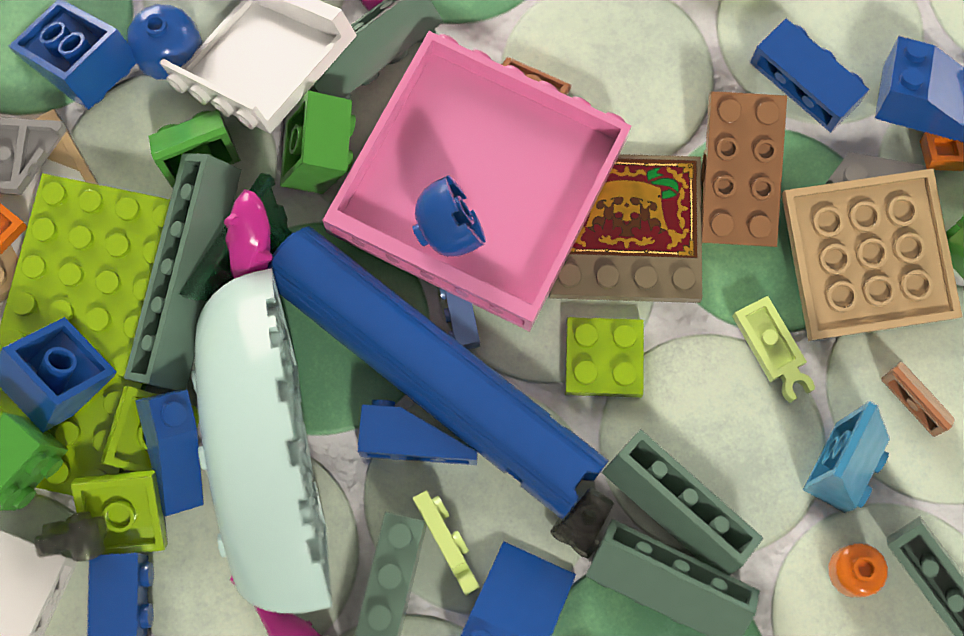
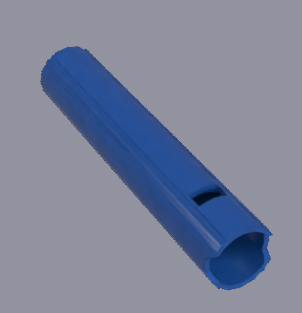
M303 227L297 232H293L272 255L273 257L268 265V269L272 268L278 293L500 471L509 473L521 483L520 486L562 520L578 501L575 489L582 480L593 482L609 462L606 457L569 428H564L555 421L546 410L312 227Z

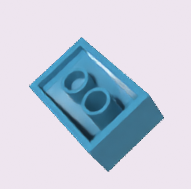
M869 401L835 424L803 488L805 492L844 513L856 509L857 506L860 508L864 506L872 491V487L868 483L874 472L879 473L882 470L889 456V453L884 450L890 438L876 404Z

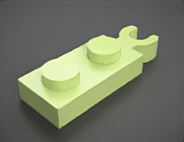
M769 296L733 314L734 321L770 382L778 378L782 380V394L789 403L797 399L792 389L794 383L802 385L807 394L815 389L813 380L808 375L800 373L798 369L806 364L807 361Z
M427 490L413 497L419 512L464 594L467 596L478 590L480 586L463 557L469 550L458 530L450 534L443 521L450 516L440 497L436 496L431 499Z

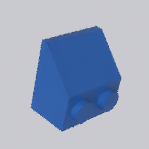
M65 317L3 347L0 352V388L42 433L76 414L117 372Z

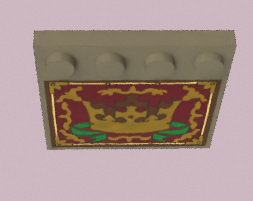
M619 154L550 291V298L700 303L702 301L701 157Z

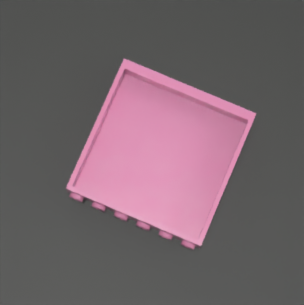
M428 31L322 219L325 231L530 332L628 138L631 125L625 123L624 119L617 114L603 113L593 108L589 102L580 97L571 98L559 92L555 86L548 82H537L525 76L520 69L514 66H503L492 61L486 53L480 50L471 51L460 46L455 39L448 35H437ZM446 176H451L466 195L467 199L464 202L470 211L474 209L486 238L483 246L462 256L446 257L434 251L429 244L423 247L417 240L412 228L417 224L415 207L418 197L429 185Z

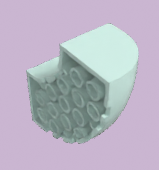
M271 268L248 273L226 283L206 302L198 318L195 335V370L191 372L193 387L197 393L203 446L198 447V455L202 469L207 470L220 530V533L217 535L219 552L222 558L227 557L238 592L249 603L264 610L278 613H305L332 607L327 525L316 481L311 482L313 481V470L300 404L302 400L298 364Z

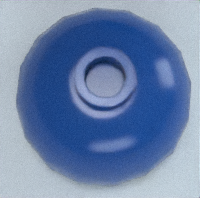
M155 4L144 8L135 15L127 32V43L132 49L139 69L144 74L155 79L167 80L166 78L169 76L159 63L162 59L181 68L203 44L195 22L183 10L172 5Z
M451 176L435 181L422 191L415 207L417 224L412 227L417 240L423 247L429 244L434 251L446 257L465 255L483 246L486 242L483 228L474 209L469 210L464 202L467 199L466 195Z

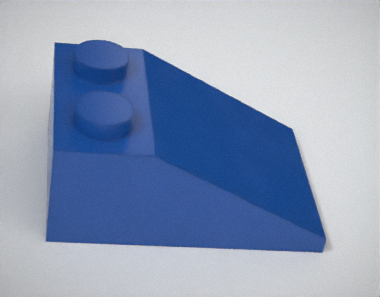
M64 0L54 2L8 46L12 52L60 91L88 110L99 103L106 93L120 79L126 77L130 73L131 68L137 64L130 45L118 29Z
M898 36L883 65L875 119L964 143V67L935 45Z
M503 541L461 636H552L576 574Z

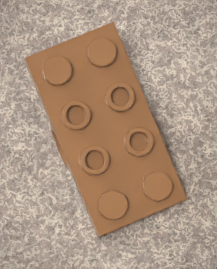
M713 91L709 93L706 150H704L701 164V186L703 187L702 243L777 247L787 95Z

